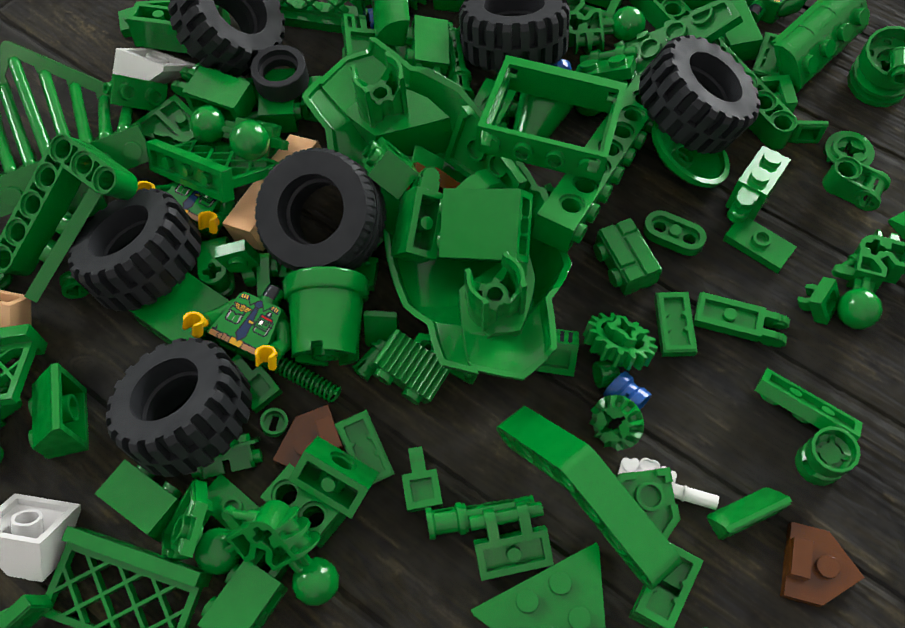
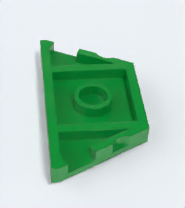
M89 187L74 214L66 212L55 230L61 236L58 241L50 239L38 258L44 264L24 297L36 303L38 302L102 194Z
M597 542L471 609L473 617L489 628H606L600 550Z

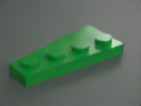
M716 0L690 11L689 16L683 19H671L664 22V27L650 33L648 30L636 34V39L626 43L622 40L615 43L614 46L625 45L626 48L637 46L638 57L635 58L636 69L633 75L634 78L636 74L641 76L645 68L668 41H671L673 38L694 35L695 38L702 37L711 43L741 24L743 20L731 0Z

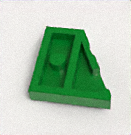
M175 94L136 121L140 123L141 131L144 137L148 139H158L171 145L196 139L189 127V119L193 111Z

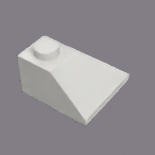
M116 48L112 74L167 84L181 78L180 71L183 67L190 69L195 64L151 48Z
M13 494L0 505V569L7 576L43 582L56 569L67 544V542L62 541V537L67 526H76L81 512V504Z

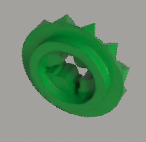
M839 131L832 134L827 139L823 153L827 155V163H834L839 157L847 156V153L843 152L846 146L849 154L853 155L852 157L870 166L875 156L871 142L863 135L852 131Z
M608 395L600 399L591 409L592 419L589 424L593 425L594 437L599 438L604 443V447H612L620 451L633 447L641 439L644 432V419L638 406L627 397ZM611 417L613 419L625 417V420L621 421L622 424L619 425V429H609L607 427L612 421Z

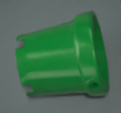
M315 266L290 272L283 279L284 300L289 302L292 343L291 358L295 357V362L311 366H328V361L339 359V366L355 363L359 360L363 304L368 300L370 288L369 279L366 276L347 268Z

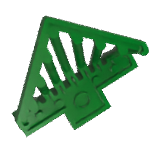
M7 40L1 43L0 98L23 165L19 164L11 151L2 122V114L0 113V160L4 172L0 171V217L13 213L42 159H38L25 132L12 94V88L6 78L8 68H10L42 157L51 142L23 70L22 61L34 66L39 76L56 135L65 134L72 137L63 115L52 74L65 79L67 82L79 140L90 143L126 169L149 162L146 139L141 131V125L139 122L131 124L134 108L122 106L117 130H112L110 98L107 94L103 93L105 82ZM82 87L95 92L98 100V137L96 138L93 137L89 126ZM83 182L81 183L66 212L74 214L89 186ZM101 195L89 217L108 206L105 195Z

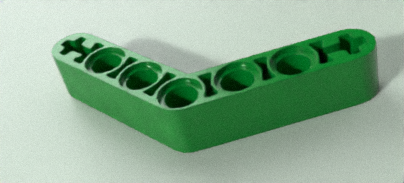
M522 406L496 427L498 434L511 450L568 490L635 576L646 587L653 590L682 564V559L675 548L596 451L587 443L526 406Z

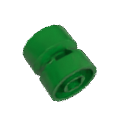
M825 427L820 429L798 449L795 456V465L799 474L807 482L818 486L830 485L858 464L861 456L860 446L855 437L848 431L840 427Z

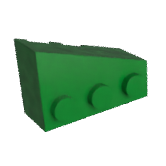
M170 0L138 1L135 3L126 20L136 47L187 53L188 49L184 44L180 45L176 38L178 33L172 29L170 18L172 17L168 11ZM215 5L219 14L230 25L229 13L220 6Z

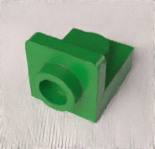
M790 75L761 77L760 80L793 113L798 100Z

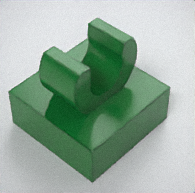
M823 277L818 286L806 284V294L810 298L798 297L797 301L800 309L811 311L814 322L827 325L837 309L840 294L836 279Z

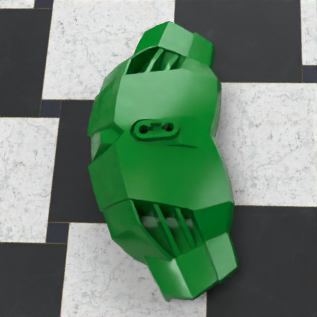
M369 37V47L366 50L343 57L322 78L319 76L302 95L308 108L325 128L327 148L346 155L363 168L362 159L364 157L362 153L372 140L377 142L381 136L411 160L415 145L421 146L444 159L461 107L470 105L479 118H481L483 113L460 85L428 67L411 66L399 54L376 37ZM512 160L527 179L524 190L533 194L528 263H519L507 251L502 253V262L440 258L438 250L436 260L418 264L390 256L401 197L397 199L380 186L381 192L384 195L383 200L386 203L387 213L385 216L387 218L384 222L386 226L383 229V237L392 280L403 308L427 324L431 343L439 364L445 368L475 376L482 373L520 381L525 380L557 349L552 298L564 283L572 265L568 253H564L531 237L536 214L549 197L546 188L539 187L523 162ZM444 162L442 170L444 173L459 183L466 179L464 175Z

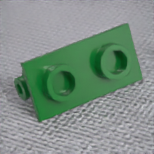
M112 74V80L109 83L105 82L103 85V93L107 94L110 98V104L152 111L166 101L168 85Z
M249 433L241 434L238 440L234 439L230 443V449L224 455L220 453L214 458L215 462L207 467H198L197 472L191 473L192 477H199L200 480L225 474L224 460H229L232 472L257 467V463L263 462L261 449L254 448V444L261 440L260 436L250 438Z

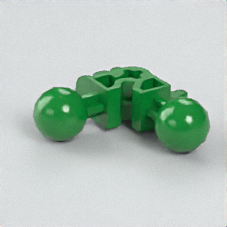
M566 0L570 8L568 47L573 48L574 55H577L579 47H582L586 54H590L592 46H596L597 50L600 49L603 52L604 35L613 34L619 41L629 42L637 38L636 34L645 30L646 19L643 12L636 7L625 6L618 9L612 17L602 18L601 8L591 9L584 16L585 0Z
M208 105L197 108L189 119L190 131L197 140L206 144H213L220 141L223 137L228 138L230 147L235 155L246 161H256L263 156L272 157L278 149L288 150L289 141L280 138L282 126L244 116L236 117L235 122L226 119L218 108Z
M876 229L873 235H868L861 240L855 252L848 256L845 262L836 264L832 269L834 277L847 280L846 287L853 288L843 294L837 303V316L844 325L852 329L864 330L879 321L883 309L882 302L875 292L883 281L896 284L900 277L905 274V242L900 241L898 234L891 233L887 238L883 237L880 229Z
M269 500L263 506L255 510L250 509L249 511L237 510L234 506L228 505L222 511L221 517L232 531L220 527L207 530L202 534L194 551V558L201 570L209 575H221L228 573L238 564L240 557L245 562L256 558L261 549L266 550L265 562L273 571L287 564L294 571L292 589L298 600L309 606L326 604L336 595L339 585V574L334 564L325 558H310L307 554L320 541V533L308 530L311 522L306 517L297 516L300 510L298 506L289 507L280 500Z

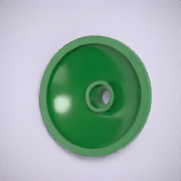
M654 121L651 132L653 146L658 157L671 173L688 184L704 188L716 187L728 177L730 163L725 150L712 154L698 153L697 150L690 151L684 148L683 144H676L672 141L666 132L663 134L657 128L659 125Z

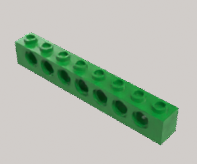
M636 74L626 88L601 182L565 173L537 212L531 237L564 253L569 251L574 242L579 244L582 241L588 227L586 223H593L601 207L599 203L605 204L613 190L612 184H619L625 171L624 166L630 167L636 155V149L641 150L648 133L651 134L654 121L647 115L648 110L643 107L641 102L642 96L639 95V75ZM610 113L605 117L585 145V148L600 150Z

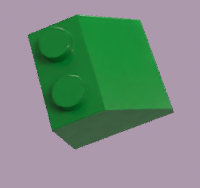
M59 363L51 364L32 384V398L28 401L29 412L32 416V429L28 434L29 443L33 450L47 459L89 450L87 388Z

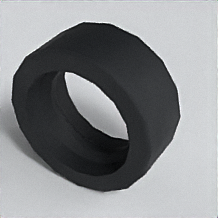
M275 45L267 47L253 58L250 66L257 92L269 101L286 102L300 96L308 87L310 78L304 56L298 49L291 46ZM291 66L297 69L286 80L269 81L264 79L268 71L275 67Z

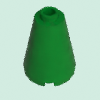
M520 92L513 130L549 138L575 105Z

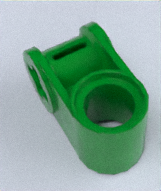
M842 156L831 166L824 176L822 184L828 193L854 204L859 209L873 211L879 208L881 204L880 196L889 188L891 179L883 171L861 163L854 157Z
M227 236L201 241V252L199 257L196 258L199 279L226 298L235 289L234 273H230L215 259V247L228 244L230 240Z

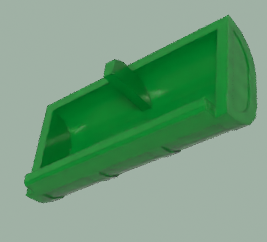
M817 0L771 42V46L774 47L780 75H790L795 93H798L804 85L866 29L870 17L867 1Z

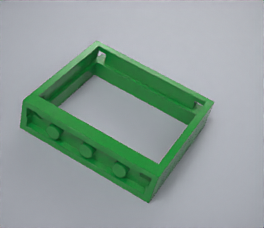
M506 55L477 125L475 151L601 182L628 83ZM509 68L517 69V74L510 73ZM508 90L610 113L600 150L597 151L496 126L495 123ZM609 91L618 93L617 98L608 96Z

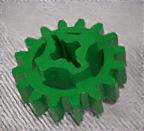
M599 313L598 317L591 316L583 332V336H585L584 344L591 345L589 350L591 353L600 355L601 361H606L607 359L612 361L613 367H624L629 371L632 366L637 370H641L643 365L648 367L658 349V346L654 345L656 339L648 336L650 332L648 329H643L642 326H639L638 322H629L626 316L615 315L614 313H610L609 317L603 313Z

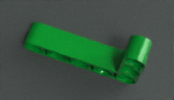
M65 134L55 136L48 145L0 235V273L17 276L32 274L40 261L38 258L47 243L52 239L56 228L64 217L82 182L97 193L121 200H129L136 194L138 189V181L135 175L90 143Z

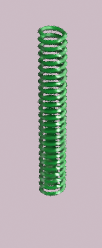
M283 356L280 359V363L277 361V368L274 370L276 374L279 373L280 376L288 378L289 381L296 383L297 386L301 385L306 391L309 390L310 393L318 395L319 398L327 400L328 403L335 401L340 395L341 386L337 387L336 384H332V381L328 382V379L319 378V374L315 375L314 372H310V369L302 368L301 365H297V362L293 363V360H289L288 357L285 358Z

